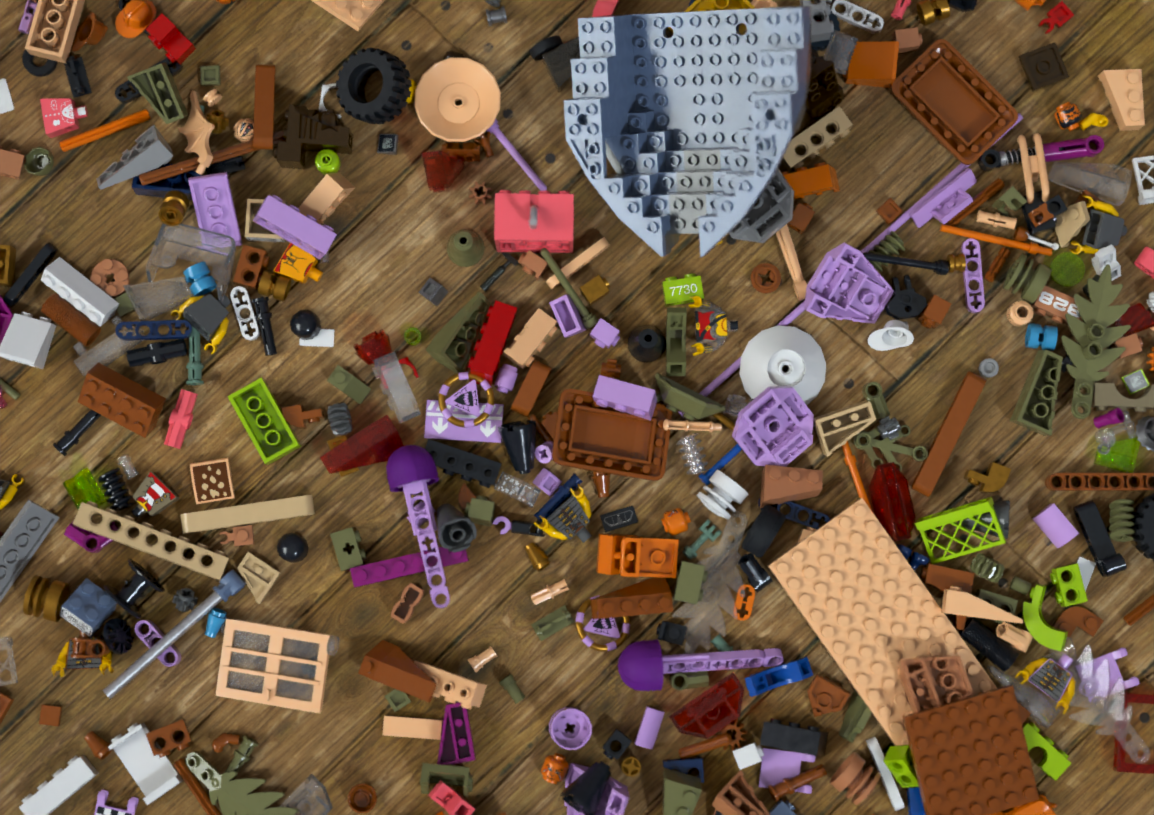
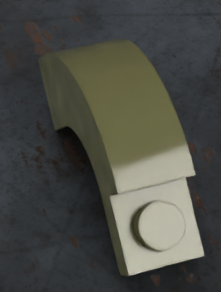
M667 307L666 376H686L687 308Z

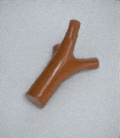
M489 131L486 137L484 133L480 136L481 140L475 138V142L483 147L487 158L494 156L489 142L491 135Z

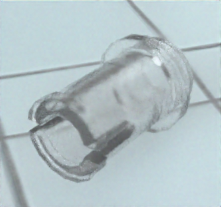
M126 454L118 458L117 461L119 462L118 466L122 467L129 480L139 475L130 460L132 457Z

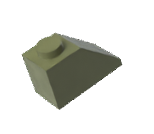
M337 365L327 379L330 384L360 405L371 391V388L339 365Z

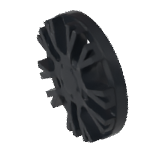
M114 618L106 622L103 635L110 651L121 655L131 649L134 637H131L129 630L132 629L129 628V625H126L127 622L124 619Z

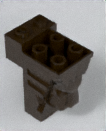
M810 47L811 73L809 89L805 100V111L815 120L823 116L833 106L840 104L845 97L843 88L837 81L834 63L824 60L823 56H819L818 52Z
M289 104V110L286 109L285 121H288L287 128H284V140L286 142L278 141V147L274 149V158H277V162L282 168L305 169L306 151L319 152L323 149H330L336 153L352 154L353 134L349 127L339 126V119L333 110L321 112L318 110H308L304 106Z

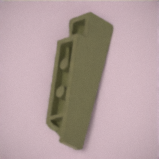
M856 690L853 692L839 731V736L851 743L854 741L857 733L860 734L872 714Z

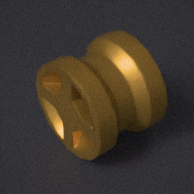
M959 253L958 255L948 254V272H965L966 261L964 253Z
M628 756L623 759L621 768L625 775L633 777L640 772L641 764L636 757Z

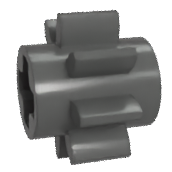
M886 416L879 420L880 425L877 426V429L883 439L888 437L889 440H892L899 436L898 431L901 430V427L895 417L890 419L889 416Z
M183 588L177 590L172 603H176L175 608L179 611L188 612L194 609V605H197L198 597H194L195 592L193 590Z

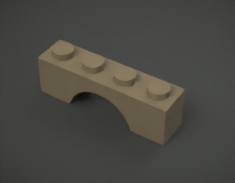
M1094 383L1091 407H1096V411H1108V408L1118 407L1122 412H1126L1127 408L1134 409V412H1146V409H1154V384L1148 386L1140 398L1129 399L1118 392L1114 383Z

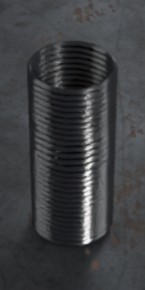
M971 617L965 623L964 630L959 631V635L963 640L971 644L972 647L986 656L990 662L1003 670V672L1007 671L1019 656V652L1014 650L1007 642L997 637L992 630L975 617Z

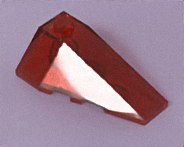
M444 151L422 153L428 187L434 193L444 192L446 188H449L465 168L463 159H457L456 156L450 157V154Z

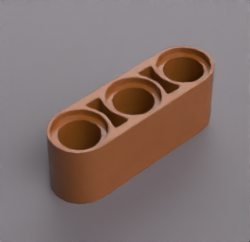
M537 360L533 361L511 406V410L528 418L552 367Z

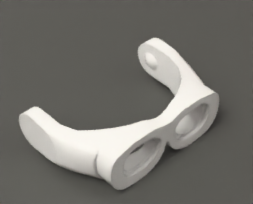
M336 83L322 85L319 111H327L323 99L329 90L338 88Z

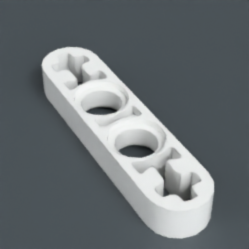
M833 0L835 2L832 5L831 11L838 19L869 33L875 34L881 31L884 22L879 15L846 0ZM837 4L844 5L845 12H836L835 6ZM860 12L863 18L860 21H855L852 18V14ZM866 16H868V21L866 22V25H864L863 23L866 19ZM878 21L877 25L879 26L872 28V23L870 22Z
M876 737L866 740L875 766L881 773L880 778L894 810L898 811L905 808L892 774L883 761L885 757Z

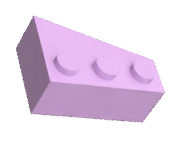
M601 375L598 377L593 394L594 402L601 407L609 406L617 411L626 412L649 421L652 420L658 400L654 389Z

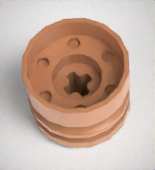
M856 752L852 753L840 765L829 783L839 792L848 787L845 797L849 799L853 796L851 802L858 805L875 789L881 773L877 770L873 772L874 767L871 765L863 770L865 760Z

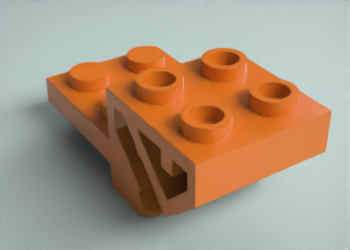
M599 533L596 572L608 575L620 574L624 577L676 578L679 540Z

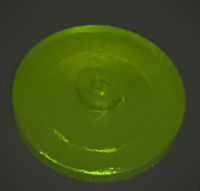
M1070 252L1061 253L1050 264V268H1052L1050 275L1054 282L1060 286H1074L1084 277V262L1076 254Z

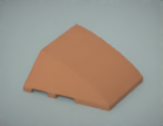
M959 655L899 660V677L913 713L966 698L973 692Z

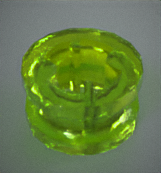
M409 328L404 333V339L408 345L416 346L421 342V333L417 328ZM411 332H414L415 335L418 334V338L415 337V341L407 338Z

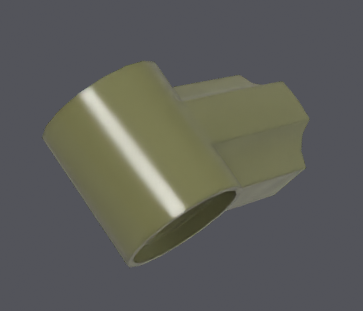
M877 382L865 384L862 388V394L867 401L871 402L876 420L889 416L890 412L882 394L881 385ZM869 386H874L876 388V394L874 396H871L868 393Z
M708 672L673 673L669 678V683L676 690L709 687ZM677 676L683 677L684 681L681 686L674 684V679Z

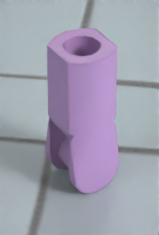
M27 0L18 31L29 35L37 3Z

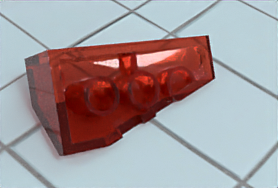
M385 415L322 455L320 459L329 474L361 466L386 462L394 451L404 445L388 415Z

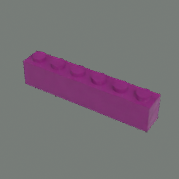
M439 548L443 567L469 561L467 549L451 552L449 549ZM436 549L428 550V552L424 551V554L436 552ZM421 552L350 568L354 587H361L425 572ZM430 556L427 559L428 566L433 567L438 563V559L435 556Z

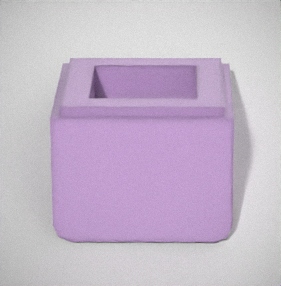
M543 468L532 483L551 497L562 481Z

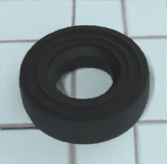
M552 36L534 45L530 49V54L535 61L541 60L558 52L564 44L560 36Z
M26 49L22 57L25 69L30 74L38 77L51 74L58 61L47 59L45 65L36 66L33 63L34 56L30 55Z

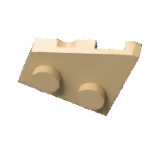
M1085 201L1068 206L1066 212L1056 216L1055 230L1060 248L1067 247L1069 245L1068 242L1074 236H1077L1081 228L1089 222L1090 217Z
M247 552L237 567L258 604L262 603L281 574L250 552Z

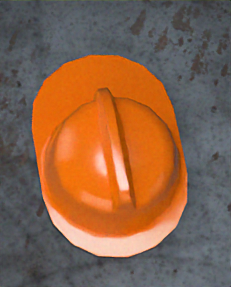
M131 0L116 17L115 26L118 33L125 38H134L140 35L155 19L156 7L150 0Z

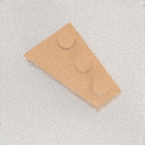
M1141 69L1103 70L1098 75V78L1103 84L1106 98L1108 97L1119 130H1140L1145 126Z

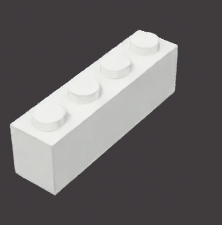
M61 257L44 269L41 281L101 327L115 315L119 303Z
M76 755L67 762L69 764L64 770L60 768L52 775L54 778L49 783L45 781L39 785L37 793L26 796L22 800L23 804L19 809L24 815H49L94 778L98 771L85 755L80 757Z

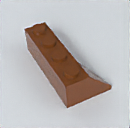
M653 577L591 599L592 619L673 612L672 592L666 578Z

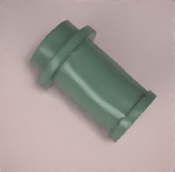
M720 633L711 641L719 652L734 651L732 649L733 646L730 647Z

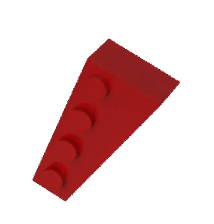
M496 300L494 306L490 305L488 309V322L483 323L480 332L483 336L481 340H477L474 348L477 351L475 357L471 356L468 364L471 374L486 379L491 386L493 384L494 372L496 373L499 367L500 355H503L506 346V338L509 337L517 314V307Z

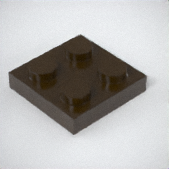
M1055 42L1019 56L1032 92L1069 78Z

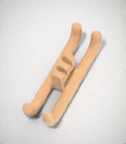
M1035 133L1032 138L1036 149V155L1032 156L1028 154L1025 136L1019 135L1017 138L1028 204L1034 202L1033 182L1038 181L1039 175L1042 201L1047 202L1050 199L1043 143L1039 133Z

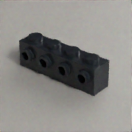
M428 439L425 450L432 456L436 467L443 469L442 473L451 476L457 473L461 475L460 479L472 482V479L480 481L479 485L490 488L491 485H496L502 463Z

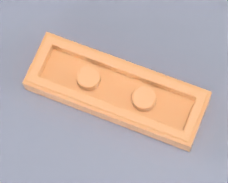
M384 715L382 735L441 740L443 720Z

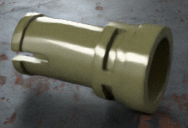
M509 674L499 682L504 687V690H507L515 704L526 697L517 686L512 674Z

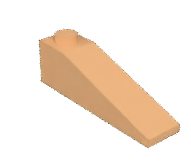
M950 586V590H944L942 613L1023 624V619L967 592H961L962 588Z

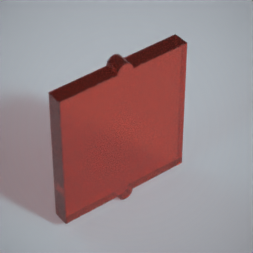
M1142 303L1130 306L1114 322L1115 327L1131 326L1123 335L1124 337L1154 326V320L1150 316V312L1144 308Z

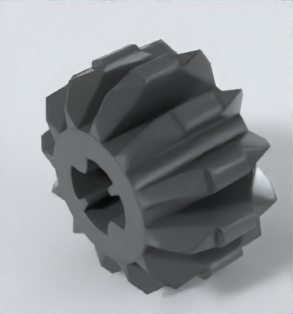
M336 403L329 406L327 413L333 434L342 436L352 432L353 425L348 406L345 403Z

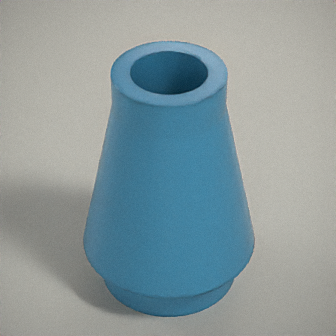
M213 608L208 612L206 636L216 638L218 631L227 619L224 610Z

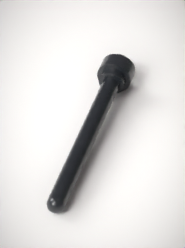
M868 252L863 253L864 257L869 261L930 269L936 272V274L944 276L949 271V262L947 260L939 259L935 262Z

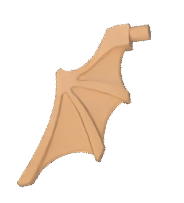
M192 90L190 94L192 105L189 117L185 125L178 127V130L186 136L188 146L184 151L189 154L193 152L199 156L197 161L200 164L195 172L203 175L206 167L209 168L213 159L209 147V137L215 125L210 123L203 115L197 93Z

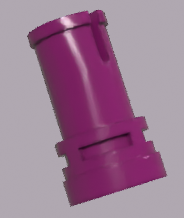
M1117 407L1108 411L1107 414L1094 417L1093 422L1095 427L1100 429L1110 424L1114 425L1124 422V414Z

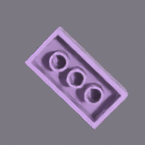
M268 195L253 221L318 259L326 255L337 235L333 232L334 229L325 224L323 226L318 224L317 220L310 215L305 216L299 213L300 210L293 205L287 206L282 203L283 200L278 196Z

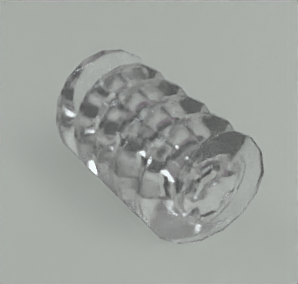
M699 433L685 436L677 442V445H683L679 452L686 453L681 458L682 460H688L684 464V467H690L686 472L687 475H695L710 470L704 468L708 461H702L706 454L699 453L704 449V447L697 446L701 442V439H695Z

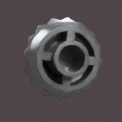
M1148 415L1138 420V424L1135 426V434L1138 436V441L1141 442L1143 447L1154 452V417Z

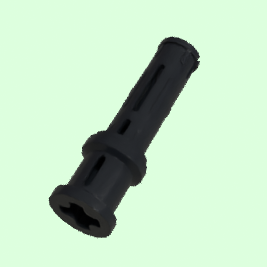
M269 297L252 300L257 314L255 319L259 321L265 356L278 354L270 320L272 313L269 311L268 306Z
M90 410L70 431H65V435L57 443H54L53 446L62 455L66 456L67 451L74 444L77 445L79 443V438L94 424L101 414Z

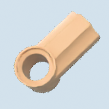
M1004 621L996 628L997 637L1010 643L1011 647L1024 653L1027 652L1033 639L1029 632L1016 628Z

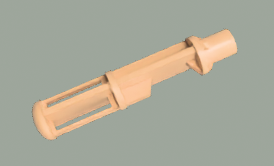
M665 419L663 428L666 431L670 429L712 432L721 431L722 424L712 421H673Z

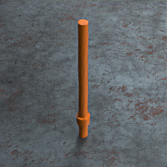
M941 224L940 227L942 232L1021 249L1034 255L1038 253L1051 256L1053 251L1051 248L1039 246L1038 243L1020 242Z
M847 441L843 446L841 445L845 455V464L850 469L859 498H863L872 511L856 466V457L852 455Z

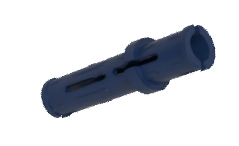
M573 474L563 486L560 485L558 487L559 490L534 516L541 522L542 519L539 516L547 519L567 497L570 498L572 496L570 488L574 491L578 487L577 484H581L583 481Z

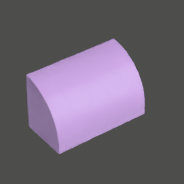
M566 294L549 302L565 338L587 330L582 323L583 320L577 307L569 295Z
M1054 503L1049 504L1032 518L1056 548L1065 545L1079 534Z
M646 706L634 742L635 745L653 750L665 712Z

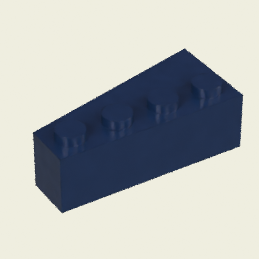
M167 163V164H165V165H161L159 168H156V169H154V170H157V169H160V168H163V167H167V166H170V165H173V164H172V163H171V164ZM189 171L144 186L140 183L138 175L133 177L132 189L136 195L162 198L169 191L176 190L184 193L190 201H193L188 179L203 175Z

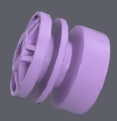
M564 707L552 715L549 721V733L554 742L566 750H576L583 747L589 741L592 734V725L589 718L581 710L574 707ZM567 723L570 725L574 724L572 732L565 731Z

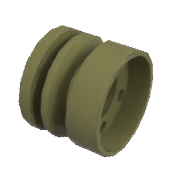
M1022 253L1007 272L1003 289L1008 291L1014 284L1011 293L1015 294L1021 288L1023 289L1021 299L1033 304L1046 285L1052 268L1039 263L1033 269L1034 259L1030 258L1025 264L1027 255Z

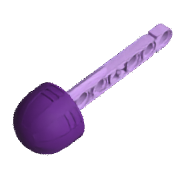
M407 445L398 448L389 457L386 467L387 480L391 492L404 491L414 536L417 535L428 585L432 588L430 590L432 602L438 608H445L450 603L448 587L445 586L446 578L435 535L437 525L427 487L439 481L437 467L432 456L424 448L416 445ZM423 493V496H415L411 498V495H419ZM419 499L423 500L425 503L424 508L416 510L414 502ZM422 518H426L429 521V525L425 529H421L418 526V522ZM428 537L430 540H433L430 546L431 550L436 549V552L424 554V551L428 552L427 546L423 545V542L426 540L425 538ZM430 556L437 557L438 563L436 566H428L427 559ZM434 575L442 577V583L438 586L431 583ZM438 594H444L447 597L446 602L442 605L436 603V596Z
M657 639L634 642L623 650L618 661V671L622 681L634 690L660 691L663 686V674L758 668L761 666L774 667L781 665L784 658L782 651L778 648L764 649V651L756 649L662 656L660 643Z

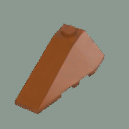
M382 640L365 654L358 672L360 675L427 702H431L437 683L424 670L420 669L414 663L415 661L408 657L399 646Z

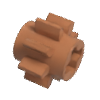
M475 182L474 188L469 187V191L473 192L469 199H475V205L479 202L486 205L485 200L492 198L488 194L491 191V187L486 188L485 182L482 185H478ZM481 190H483V193L485 195H480V197H478L476 191L480 192Z

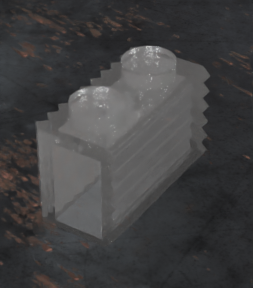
M834 30L824 60L832 61L835 72L845 75L847 74V67L851 63V56H853L852 53L856 48L855 45H857L858 39L838 30Z

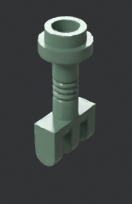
M709 519L699 528L702 532L699 538L690 547L688 545L684 547L682 553L689 560L697 557L696 551L708 538L713 542L722 533L720 530L716 531L715 534L711 533L716 528L714 524L709 530L706 528L711 522Z

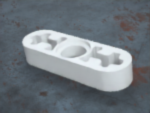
M237 286L232 289L230 294L242 336L249 341H253L259 337L260 329L257 319H255L248 291L241 286ZM237 291L245 293L242 296V300L244 303L248 302V305H241L240 300L235 298L238 295ZM244 308L250 310V316L247 319L240 317V312ZM253 320V323H250V326L252 329H255L256 331L253 332V336L251 337L249 334H246V332L248 331L247 324L243 325L242 323H248Z

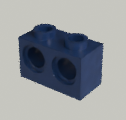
M701 757L663 760L664 768L677 769L685 774H688L690 768H697L699 773L696 777L700 778L701 783H704L703 759Z

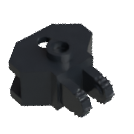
M909 275L904 276L903 280L906 290L901 291L898 278H892L893 298L885 306L886 314L896 320L917 317L927 306L926 298L916 293L914 288H912Z

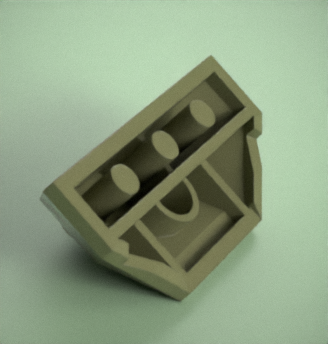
M659 373L655 375V381L663 404L667 405L666 409L674 413L678 410L684 413L683 417L690 421H694V419L700 420L724 412L726 406Z

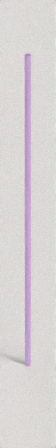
M1018 113V120L1016 121V123L1013 126H1011L999 139H1001L1008 131H1010L1016 124H1018L1023 119L1020 113ZM959 164L861 250L862 254L869 250H874L873 247L875 245L879 246L880 240H885V236L891 235V231L895 232L911 218L910 214L960 175L970 165ZM805 300L777 325L788 326L804 312ZM741 357L699 394L707 397L740 368ZM678 411V413L683 417L684 413Z

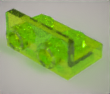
M88 467L82 469L73 478L63 482L78 510L81 502L87 503V501L98 504L99 508L107 501Z

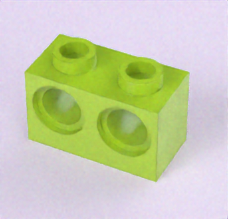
M1078 563L1051 569V582L1056 586L1057 590L1055 598L1061 607L1088 601ZM1063 571H1067L1069 574V579L1066 582L1061 578ZM1068 590H1072L1074 593L1072 600H1068L1066 597Z
M909 745L890 746L883 761L902 788L919 787Z

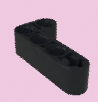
M1089 500L1073 507L1076 519L1100 574L1103 577H1109L1126 570L1125 560L1120 553H1116L1094 501Z

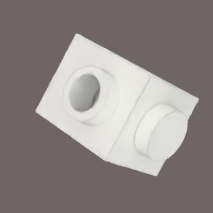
M756 742L732 751L740 770L763 761V750L760 745H756Z

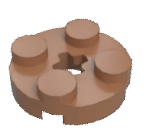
M104 259L93 268L90 281L110 297H118L128 289L130 275L127 267L121 262ZM114 274L113 278L115 281L107 283L106 276Z

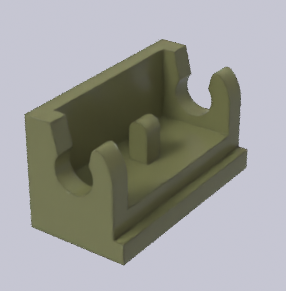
M1012 186L991 206L996 208L1002 215L1009 216L1008 212L1004 210L1005 206L1016 212L1027 200Z

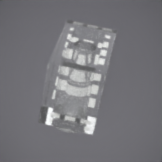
M502 472L494 487L495 490L532 508L541 492L538 488L505 472Z

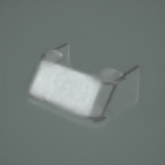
M163 223L145 268L148 282H153L158 267L164 269L171 268L175 265L177 258L196 263L206 262L208 266L213 267L212 276L218 282V300L223 301L232 275L236 250L235 240L228 235L185 224L168 226Z

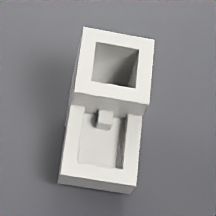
M1111 244L1099 249L1095 253V257L1091 259L1097 275L1100 276L1105 266L1109 264L1112 281L1120 277L1121 265L1116 260V249Z

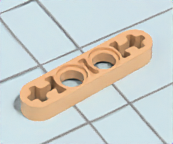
M603 237L564 266L561 271L568 279L606 250L610 243ZM555 274L546 281L551 290L561 284Z

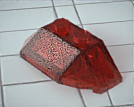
M894 462L877 465L869 485L875 517L894 541L911 538L916 516L907 479Z
M732 672L671 714L669 718L679 733L709 739L740 717L744 687Z

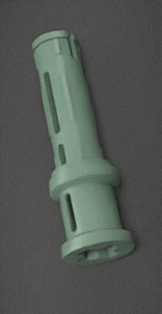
M193 326L192 334L189 336V363L186 365L188 381H186V385H203L200 333Z

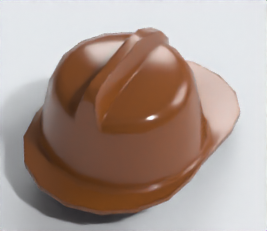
M91 12L88 14L84 22L77 28L71 47L72 52L78 51L85 44L97 45L103 39L108 28L96 19L95 13Z

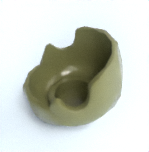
M37 147L25 155L26 163L23 166L28 173L44 176L52 170L54 157L48 149Z

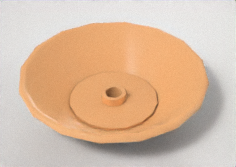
M450 57L433 64L421 76L415 89L414 107L420 123L432 135L447 142H466L481 136L494 124L500 111L501 91L495 76L483 64L469 58ZM460 100L462 104L457 106L455 105L456 101Z

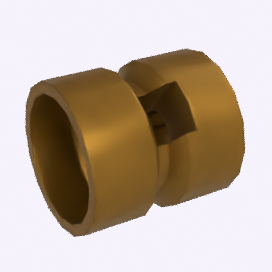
M923 0L916 3L917 14L923 26L934 23L935 19L941 21L950 17L947 0Z
M176 190L166 193L158 212L161 222L168 226H178L181 224L189 205L187 196Z
M265 270L259 283L258 294L267 297L273 295L274 299L285 302L291 288L292 278L283 275L277 277L276 273Z

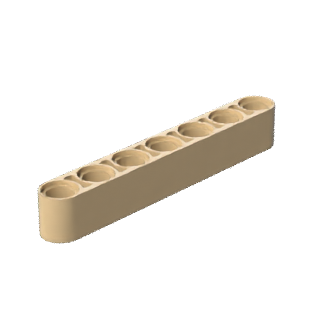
M304 495L185 513L180 516L183 534L313 515L315 511L312 495Z

